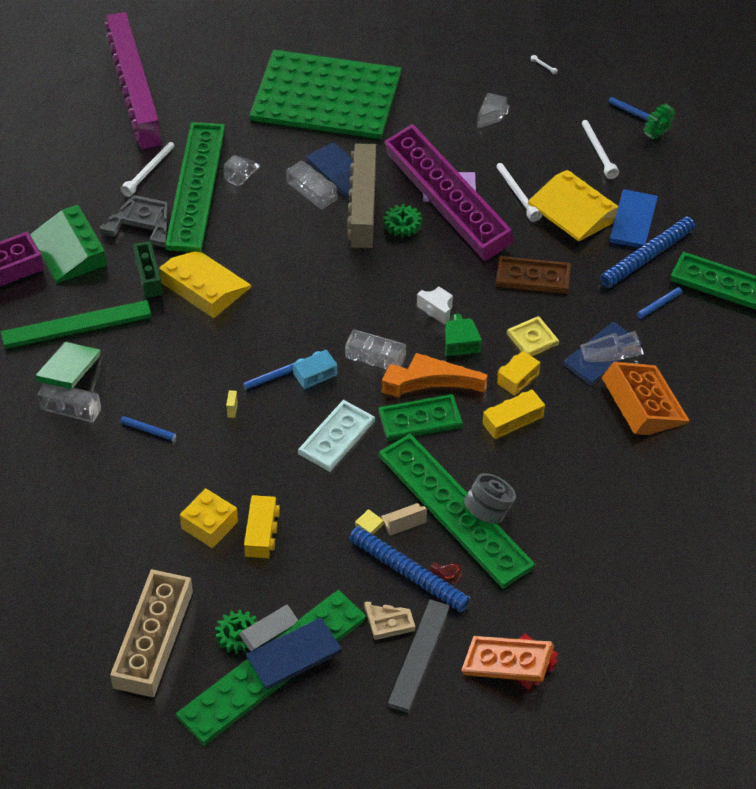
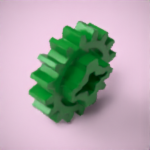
M661 104L660 108L657 107L655 112L652 111L647 118L648 122L645 123L644 134L653 140L655 138L658 139L659 135L663 136V133L670 129L671 121L675 119L673 118L675 109L668 104Z
M404 204L401 207L395 205V209L390 207L389 212H385L383 217L384 228L388 229L389 234L394 232L395 237L398 234L401 235V238L405 234L410 237V233L416 234L417 230L421 229V213H417V208L411 209V205L405 207Z
M241 610L238 611V614L230 611L229 617L224 614L223 621L218 620V627H215L216 641L220 642V647H226L228 653L232 649L235 650V654H238L239 650L246 653V648L248 647L239 634L249 628L247 627L248 625L252 626L257 623L256 616L250 618V612L247 611L243 615Z

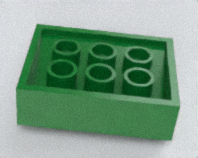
M79 205L61 210L30 234L56 284L107 266L105 250Z

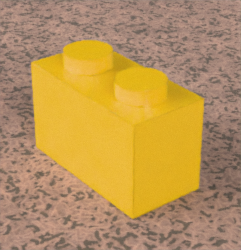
M522 351L520 354L513 356L506 366H502L499 369L497 384L515 396L539 375L540 362Z

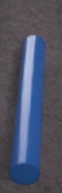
M610 97L608 103L648 121L649 114Z
M677 287L637 313L638 318L642 319L682 294V290Z
M294 363L244 382L243 386L247 390L293 372Z
M125 416L121 417L120 423L171 441H174L176 437L175 433Z

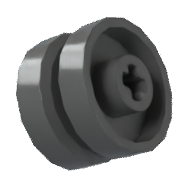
M482 473L476 478L464 499V503L467 509L477 518L488 523L497 524L504 519L508 509L516 499V493L500 477Z

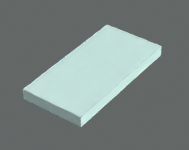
M343 400L298 449V454L330 472L374 423L375 417Z

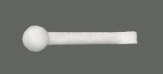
M536 55L531 56L532 62H537L549 69L552 74H557L558 70L556 68H552L540 61Z

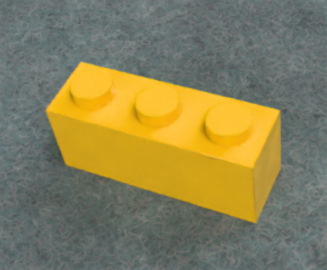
M533 389L523 392L515 398L505 400L503 403L484 411L483 425L492 437L497 439L543 418L545 404Z
M252 495L244 542L245 557L270 558V551H274L275 538L272 537L273 534L277 533L275 517H279L280 505H276V497Z

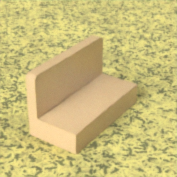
M417 503L383 515L381 519L384 520V526L389 536L426 523L427 509L425 506L420 507Z

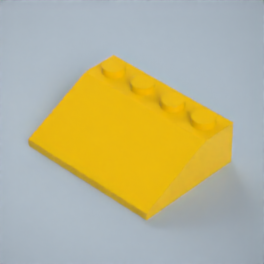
M568 170L555 175L528 201L530 206H535L542 215L577 241L613 224L618 210L616 204Z
M198 251L173 257L159 268L163 285L212 318H215L251 288L249 283Z

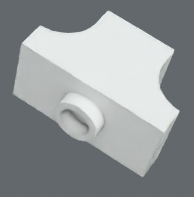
M440 287L431 292L421 290L417 294V307L445 325L447 321H450L453 295Z

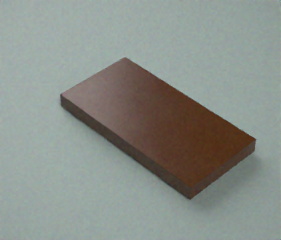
M499 256L495 287L568 294L571 263Z

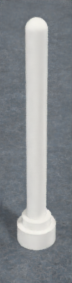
M587 120L582 121L583 128L605 166L604 173L608 179L617 177L619 174L617 166L609 161Z
M169 142L132 181L125 182L120 187L121 192L125 196L131 197L136 192V186L174 148V143Z
M502 163L497 164V169L527 209L526 215L531 222L539 220L542 214L535 206L532 207L528 204L529 200Z

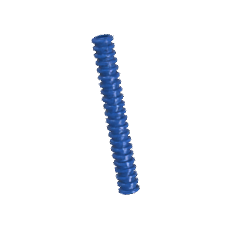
M684 217L675 225L669 227L656 238H653L621 260V262L605 271V273H602L600 275L602 284L607 288H611L617 282L695 229L694 221L690 217Z
M357 526L351 532L350 542L364 549L365 552H369L370 555L381 562H385V565H390V568H395L396 572L405 575L407 579L410 578L416 585H420L423 589L426 588L427 592L431 591L433 596L436 595L438 599L441 598L447 605H452L453 609L457 608L458 612H462L470 602L468 595L465 596L463 592L459 593L457 588L454 589V586H449L448 582H444L441 578L438 579L437 575L433 576L432 572H428L426 568L423 569L421 565L418 566L416 562L408 559L401 552L397 553L396 549H392L390 545L387 546L385 542L382 543L381 539L372 536L370 532L367 533L360 526Z

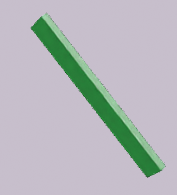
M145 300L1 331L4 348L8 349L152 317L148 302Z

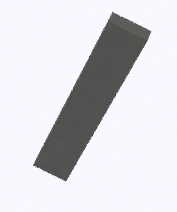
M429 600L389 699L388 707L409 713L449 612L450 605Z

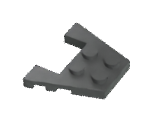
M134 195L120 208L116 215H112L109 218V222L100 226V233L115 236L121 224H127L154 230L150 237L151 244L166 247L168 204L164 201Z

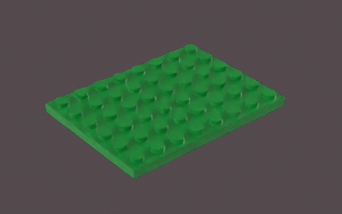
M273 50L249 117L252 121L382 139L401 76V68Z

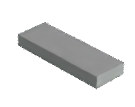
M285 605L245 629L239 635L249 650L253 651L293 626L298 619L290 607Z

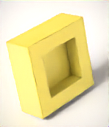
M229 390L226 405L228 418H235L238 404L237 391Z
M367 510L355 521V527L360 526L362 530L365 529L367 533L370 532L372 535L384 525V520L370 510Z

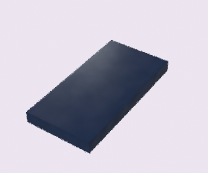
M334 142L307 155L306 161L348 200L349 191L353 189L350 188V177L353 176L350 175V165L354 163L351 161V157Z
M612 322L564 360L563 366L592 386L602 378L613 362H622L637 350L642 342L618 324Z
M320 617L247 653L246 658L265 689L268 690L342 653V648Z

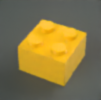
M205 488L180 514L181 529L209 547L214 548L237 524V507Z

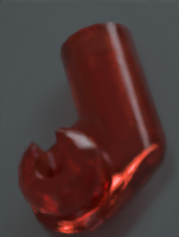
M435 561L432 563L430 570L443 579H449L458 576L462 571V567L458 563L442 566Z

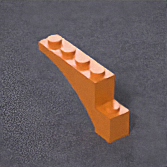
M416 353L408 369L393 364L389 365L382 379V392L396 397H400V395L431 387H460L484 392L487 387L488 375Z

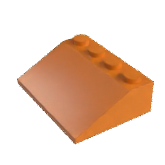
M613 362L602 376L606 387L612 394L614 401L619 406L634 434L651 435L690 422L656 365Z

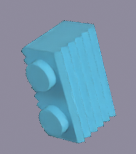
M327 350L317 351L308 358L297 360L293 364V374L302 387L307 389L310 386L336 376L337 363Z

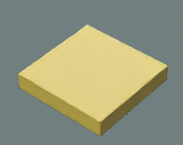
M539 316L507 330V335L519 350L526 352L530 356L539 354L559 344V340Z

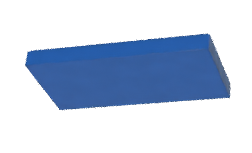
M623 189L609 242L635 248L644 246L648 238L658 196Z

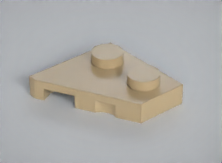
M364 602L374 640L415 631V624L410 609L394 608L390 605L379 607L371 605V602Z

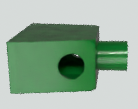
M454 314L451 317V321L446 322L445 355L452 356L481 352L482 340L473 320L470 318L463 319L461 314Z

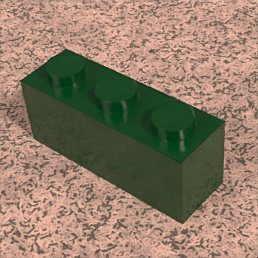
M151 241L133 244L135 262L144 297L163 295L161 278Z

